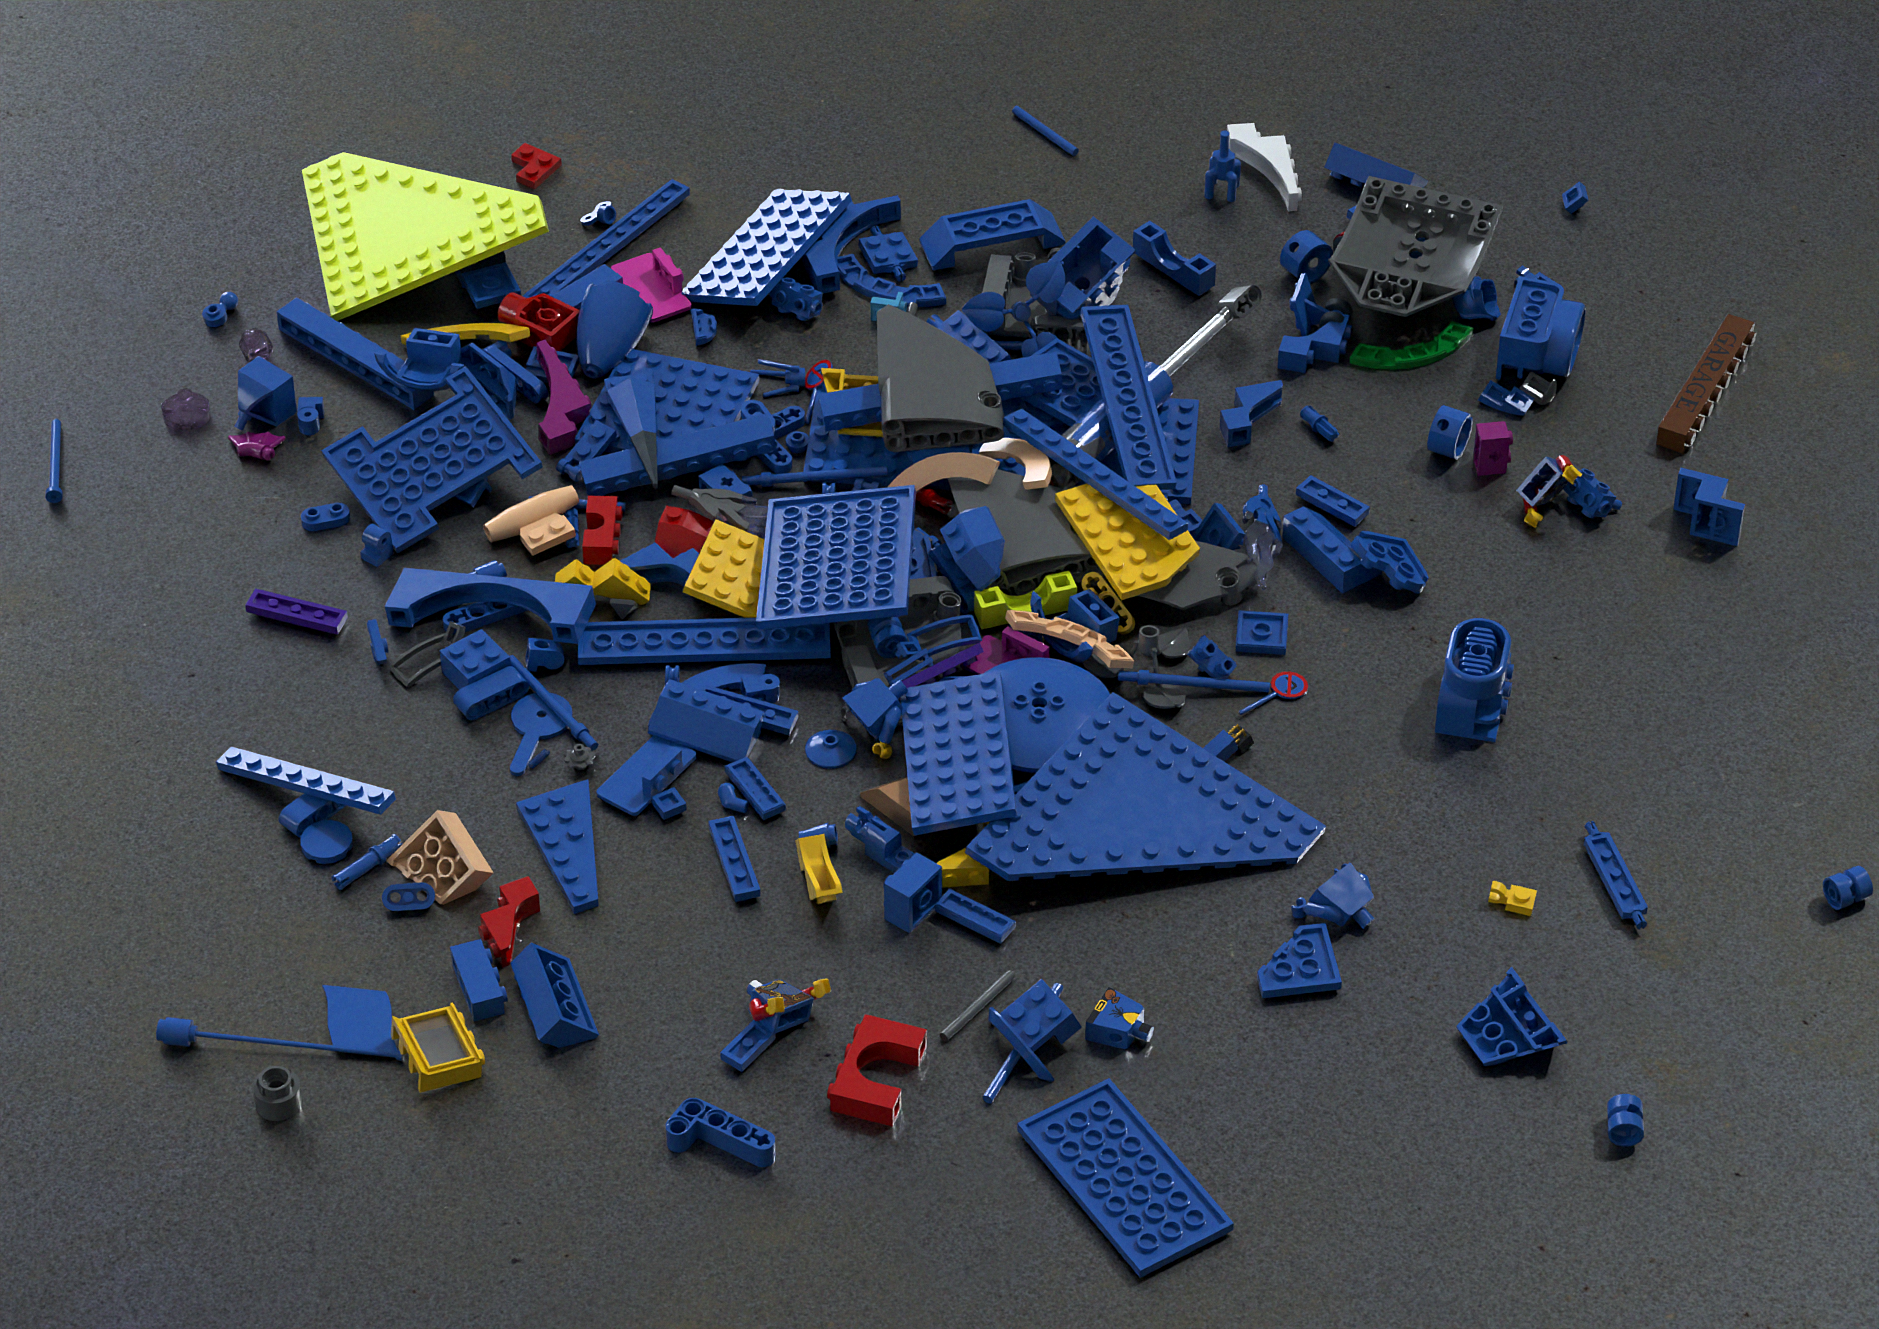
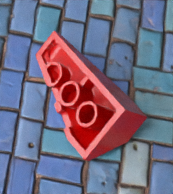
M666 505L658 522L655 542L672 558L691 548H694L700 554L715 521L688 509Z

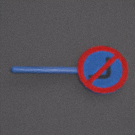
M825 359L816 363L805 377V387L813 390L805 419L806 424H809L816 391L824 383L821 368H833L829 360Z
M1294 672L1278 673L1272 677L1270 683L1273 693L1239 711V714L1243 715L1277 695L1286 699L1300 698L1307 693V680Z

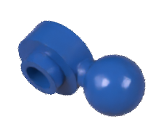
M223 293L219 300L220 304L208 305L203 310L202 315L207 326L218 327L227 321L226 310H233L238 305V297L234 293Z

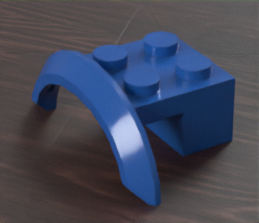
M414 328L406 340L408 358L399 371L389 362L386 353L374 352L376 362L387 376L406 387L421 391L449 389L450 387L445 378L464 367V364H458L462 358L460 336L454 333Z
M1091 589L1070 596L1068 612L1057 616L1098 632L1107 638L1106 642L1108 643L1115 641L1117 638L1120 617ZM1033 591L1030 602L1031 611L1039 613L1038 617L1045 619L1041 597ZM1042 634L1056 651L1071 661L1081 663L1088 660L1092 655L1094 648L1086 641L1079 646L1061 638Z
M1042 979L1000 1014L993 1007L989 1008L988 1021L990 1024L994 1025L1040 1079L1053 1082L1055 1079L1035 1055L1034 1051L1052 1036L1062 1045L1080 1030L1082 1026L1073 1012Z

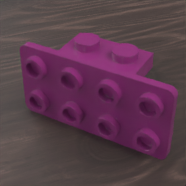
M1007 626L1002 631V641L990 635L984 636L980 642L984 652L976 656L978 661L965 667L961 663L960 667L974 675H979L997 665L1016 659L1049 658V646Z

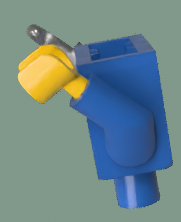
M880 678L858 683L854 686L851 693L843 697L845 706L841 709V719L847 722L846 712H851L875 740L879 739L880 743H875L872 746V751L874 754H880L882 759H888L892 754V748L887 743L891 742L895 728L902 715L903 707L898 699L908 692V689L900 679L889 687Z

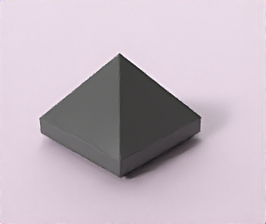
M610 599L611 606L622 620L638 608V604L634 600Z

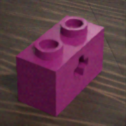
M1505 421L1476 424L1473 462L1478 476L1507 472V463H1511L1509 445H1513L1512 431H1508Z

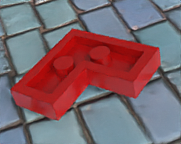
M527 143L521 145L511 154L512 162L524 167L516 174V182L534 190L562 166L561 158Z

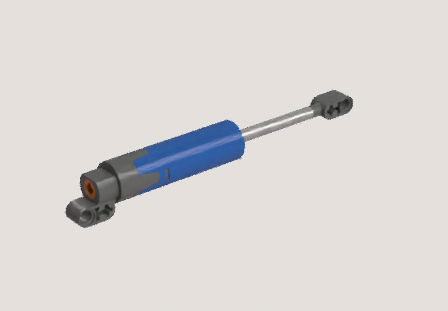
M1245 285L1233 288L1219 301L1217 306L1218 313L1161 366L1153 362L1144 361L1157 409L1173 394V384L1170 376L1231 319L1246 317L1260 304L1262 291L1259 286ZM1103 398L1061 435L1099 462L1116 448ZM1048 457L1052 470L1050 485L1068 490L1074 488L1081 481L1076 475Z

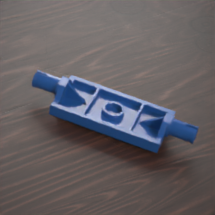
M959 310L944 322L936 314L931 316L935 322L930 318L926 321L985 358L989 364L1012 360L1002 347L986 333L974 326L970 319Z

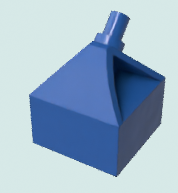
M260 356L238 370L239 418L234 427L243 430L247 421L251 420L252 417L277 427L297 412L293 376Z

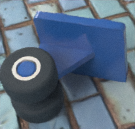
M1301 273L1299 281L1295 284L1294 295L1290 298V309L1294 311L1296 327L1298 330L1300 329L1302 337L1309 335L1312 325H1319L1320 329L1330 321L1342 323L1344 320L1342 314L1349 315L1350 321L1353 309L1349 302L1341 298H1333L1326 303L1325 308L1317 305L1307 274Z

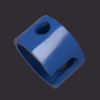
M1300 231L1286 242L1281 251L1280 264L1283 269L1293 274L1297 279L1300 278L1301 273H1306L1309 283H1313L1319 280L1329 269L1330 263L1328 259L1333 255V250L1330 245L1312 231ZM1317 258V266L1310 267L1309 264L1312 259Z
M1445 405L1441 406L1434 417L1429 431L1428 450L1457 460L1464 452L1470 437L1473 417H1470L1471 414Z

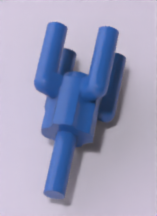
M1226 130L1220 133V149L1214 151L1213 156L1209 160V170L1205 174L1204 197L1212 199L1214 197V185L1217 184L1218 180H1226L1228 182L1227 200L1234 202L1236 201L1237 187L1240 186L1241 161L1235 159V153L1229 149L1230 133Z

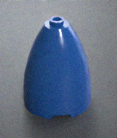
M606 281L605 284L599 285L591 283L587 287L577 323L578 358L586 376L595 379L611 372L640 342L652 318L653 307L651 303H646L639 297L640 292L636 289L615 281Z

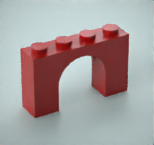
M865 1014L861 1024H856L854 1040L852 1044L848 1043L846 1047L844 1063H839L837 1067L835 1083H830L827 1099H830V1111L893 1126L901 1109V1089L870 1081L859 1071L866 1064L881 1059L919 1067L927 1048V1029Z

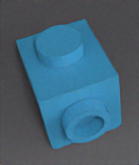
M898 292L896 300L872 297L870 302L871 320L877 321V312L888 304L906 312L907 302L903 301V292Z

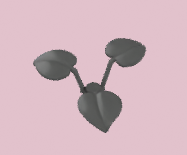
M1143 626L1139 630V641H1134L1129 655L1133 658L1138 648L1142 655L1152 656L1153 671L1159 674L1157 655L1162 654L1166 658L1173 659L1183 657L1189 653L1190 642L1187 628L1159 635L1157 627ZM1093 653L1088 660L1082 662L1090 673L1101 678H1115L1118 676V670L1124 671V668H1109ZM1155 684L1156 687H1149L1144 691L1143 697L1145 702L1155 708L1169 709L1181 707L1185 703V693L1179 685Z

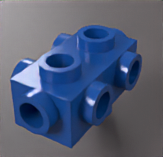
M782 278L769 292V296L772 297L771 304L777 306L779 312L795 313L796 318L799 320L808 321L810 318L820 315L822 310L823 293L814 290V287L810 285H801L792 278Z
M1585 468L1578 470L1582 473V476H1578L1574 480L1573 485L1568 481L1563 489L1568 494L1567 500L1575 505H1581L1583 507L1581 512L1589 518L1606 517L1612 508L1620 510L1622 506V501L1617 500L1616 496L1609 491L1610 487L1605 483L1599 482L1594 477L1595 474Z

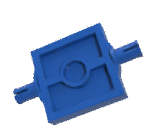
M873 226L870 229L873 236L859 238L858 243L874 274L883 272L894 273L897 281H904L906 275L903 270L918 266V259L903 232L884 235L878 226L876 228Z

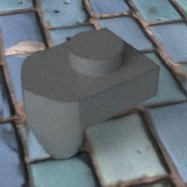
M1531 371L1519 389L1535 398L1534 401L1536 403L1545 405L1550 403L1555 396L1556 380L1553 379L1550 383Z

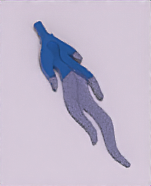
M1262 484L1258 487V495L1250 498L1244 504L1242 522L1246 524L1254 517V523L1246 529V535L1244 536L1248 552L1247 562L1251 564L1258 557L1259 552L1260 562L1256 568L1255 577L1260 588L1265 590L1267 587L1264 575L1274 566L1272 558L1275 559L1280 554L1282 548L1280 532L1283 527L1272 500L1268 496V486Z

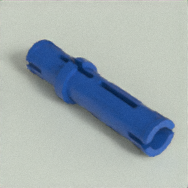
M393 834L378 846L373 845L370 847L368 853L331 877L332 881L337 880L334 885L339 890H343L344 887L376 865L384 864L386 859L403 844H397L401 841L400 838Z

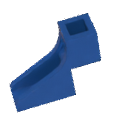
M1342 314L1344 316L1342 323L1330 321L1308 336L1291 337L1284 335L1278 350L1277 368L1305 373L1308 364L1312 365L1314 359L1338 363L1341 354L1346 353V339H1350L1352 334V325H1349V315Z
M1281 380L1235 388V408L1220 411V431L1227 447L1251 443V424L1282 403L1283 383Z
M655 542L620 560V562L628 565L631 570L644 577L649 583L668 581L685 586L699 553L694 548H691L672 558Z

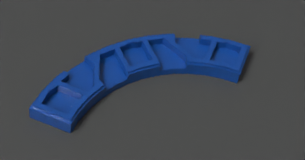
M854 254L835 257L840 278L851 288L869 298L879 297L896 300L898 292H903V301L907 302V307L910 302L916 303L918 307L947 304L946 296L940 283L909 285V288L895 286L893 282L869 275L868 271L857 261Z
M749 663L722 666L699 673L682 683L697 689H701L703 684L719 689L727 687L729 690L740 688L741 675L751 674L752 679L759 678L766 674V664ZM654 712L652 713L651 718H650V720H649L648 729H649V726H650V723H651V720H652V717H653Z

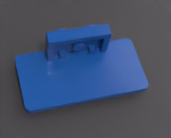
M653 735L597 789V797L632 816H637L652 802L651 796L661 793L696 759V752L684 745Z

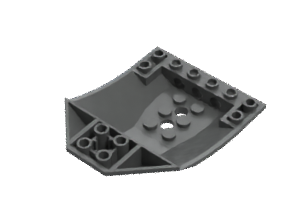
M1368 176L1349 225L1328 262L1360 307L1407 317L1465 293L1485 256L1503 205ZM1420 237H1424L1427 240H1425L1424 242H1420L1417 239ZM1413 251H1418L1422 256L1414 259L1409 254Z

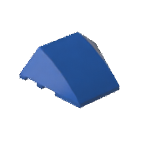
M1512 967L1506 972L1507 976L1498 986L1494 985L1490 989L1491 993L1482 1003H1477L1456 1026L1484 1066L1502 1064L1534 1052L1567 1044L1565 1037L1556 1025L1550 1022Z

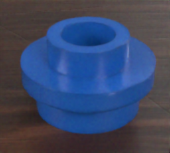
M800 431L792 432L786 436V446L793 453H802L807 449L809 436Z

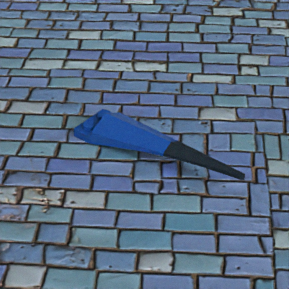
M638 373L604 379L608 402L631 439L653 487L657 489L656 396L652 373Z

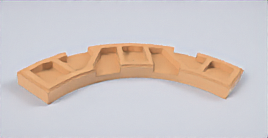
M1002 438L996 442L983 443L979 450V455L992 459L1008 460L1010 457L1015 458L1016 462L1026 468L1023 480L1025 489L1048 487L1052 476L1049 458L1027 441Z
M952 452L938 454L925 458L905 469L888 487L915 485L917 494L925 486L951 477L971 478L985 484H991L1000 462L974 453Z
M1007 610L1005 619L1013 630L1042 633L1064 639L1079 646L1086 641L1094 648L1092 653L1099 657L1109 668H1133L1134 660L1119 645L1114 647L1106 642L1107 638L1094 630L1058 617H1054V620L1039 618V613Z

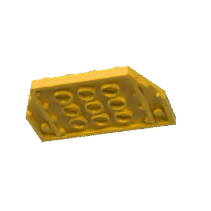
M1089 484L1055 493L1056 503L1121 600L1167 586L1171 582V578L1178 571L1182 572L1189 562H1192L1199 556L1200 547L1188 530L1168 540ZM1156 484L1135 486L1176 514Z

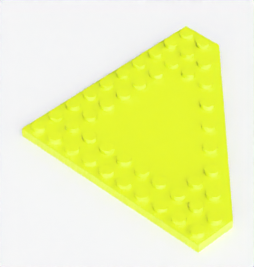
M344 152L302 169L330 314L336 321L549 232L543 205L537 195Z

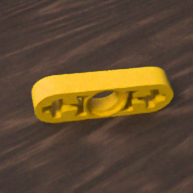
M1087 573L1082 579L1084 591L1091 589L1102 601L1106 597H1113L1115 604L1111 609L1115 613L1118 612L1122 618L1127 619V626H1118L1117 633H1130L1135 626L1134 617L1099 573ZM1092 579L1098 581L1097 585L1103 591L1102 593L1098 594L1094 588H1089Z

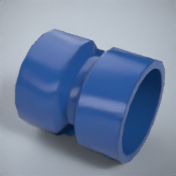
M899 617L869 619L867 626L877 653L884 658L897 657L895 655L898 650L896 645L899 642H908Z
M1855 866L1844 870L1843 873H1837L1823 880V892L1830 906L1835 910H1840L1852 905L1853 902H1860L1870 898L1873 894V884L1867 871L1861 866Z
M1619 1094L1609 1099L1607 1103L1608 1138L1610 1141L1619 1146H1633L1641 1142L1644 1138L1643 1104L1640 1098L1631 1094Z

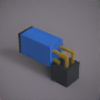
M1237 724L1228 733L1222 730L1203 749L1222 761H1226L1237 750L1243 754L1254 744L1252 736Z

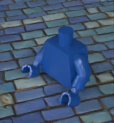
M1351 863L1343 864L1341 870L1335 868L1334 876L1317 888L1307 904L1306 900L1302 897L1296 900L1297 906H1291L1293 917L1303 918L1306 915L1319 917L1342 927L1354 919L1365 929L1375 919L1365 909L1374 898L1368 876L1358 872Z

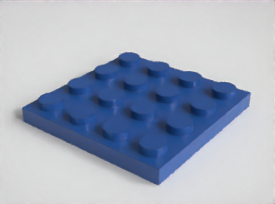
M1056 338L1032 356L1052 352L1057 353L1062 373L1063 389L1021 396L1020 398L1071 427L1102 399V394L1092 358Z

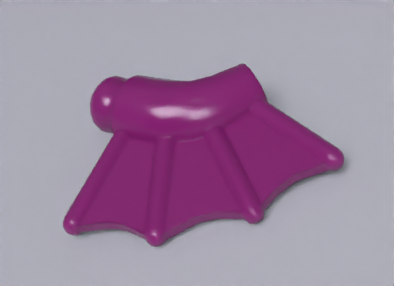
M248 431L241 435L228 436V439L237 447L238 456H252L268 461L275 456L273 448L286 439L285 436H275L269 432L250 433Z

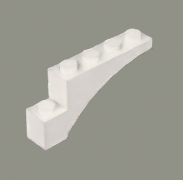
M1254 123L1227 125V131L1230 133L1229 149L1235 153V157L1263 173L1280 192L1287 210L1297 211L1298 201L1302 200L1301 188H1297L1298 175L1293 173L1295 171L1294 159H1290L1291 146L1286 144L1285 136L1261 137L1260 132H1256Z

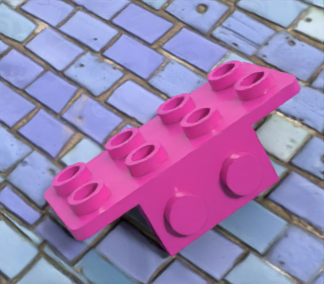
M661 247L652 250V253H646L611 266L612 270L623 277V284L639 291V297L646 303H651L653 315L650 322H657L691 309V302L685 295L681 294L682 281H684L683 273L680 268H676L670 255H666Z

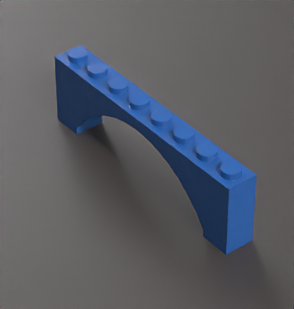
M404 568L385 605L389 625L413 627L414 623L449 607L482 600L509 603L525 608L543 619L552 629L554 642L578 644L596 602L592 585Z

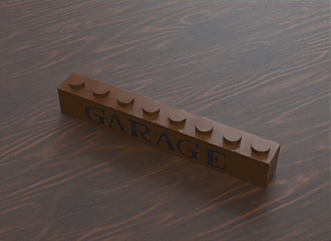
M1731 314L1726 316L1658 426L1657 445L1684 453L1687 446L1693 444L1696 431H1701L1705 417H1709L1713 410V403L1720 400L1722 389L1728 387L1731 374L1737 372L1740 359H1745L1748 346L1754 344L1756 339V333L1753 332L1755 322Z

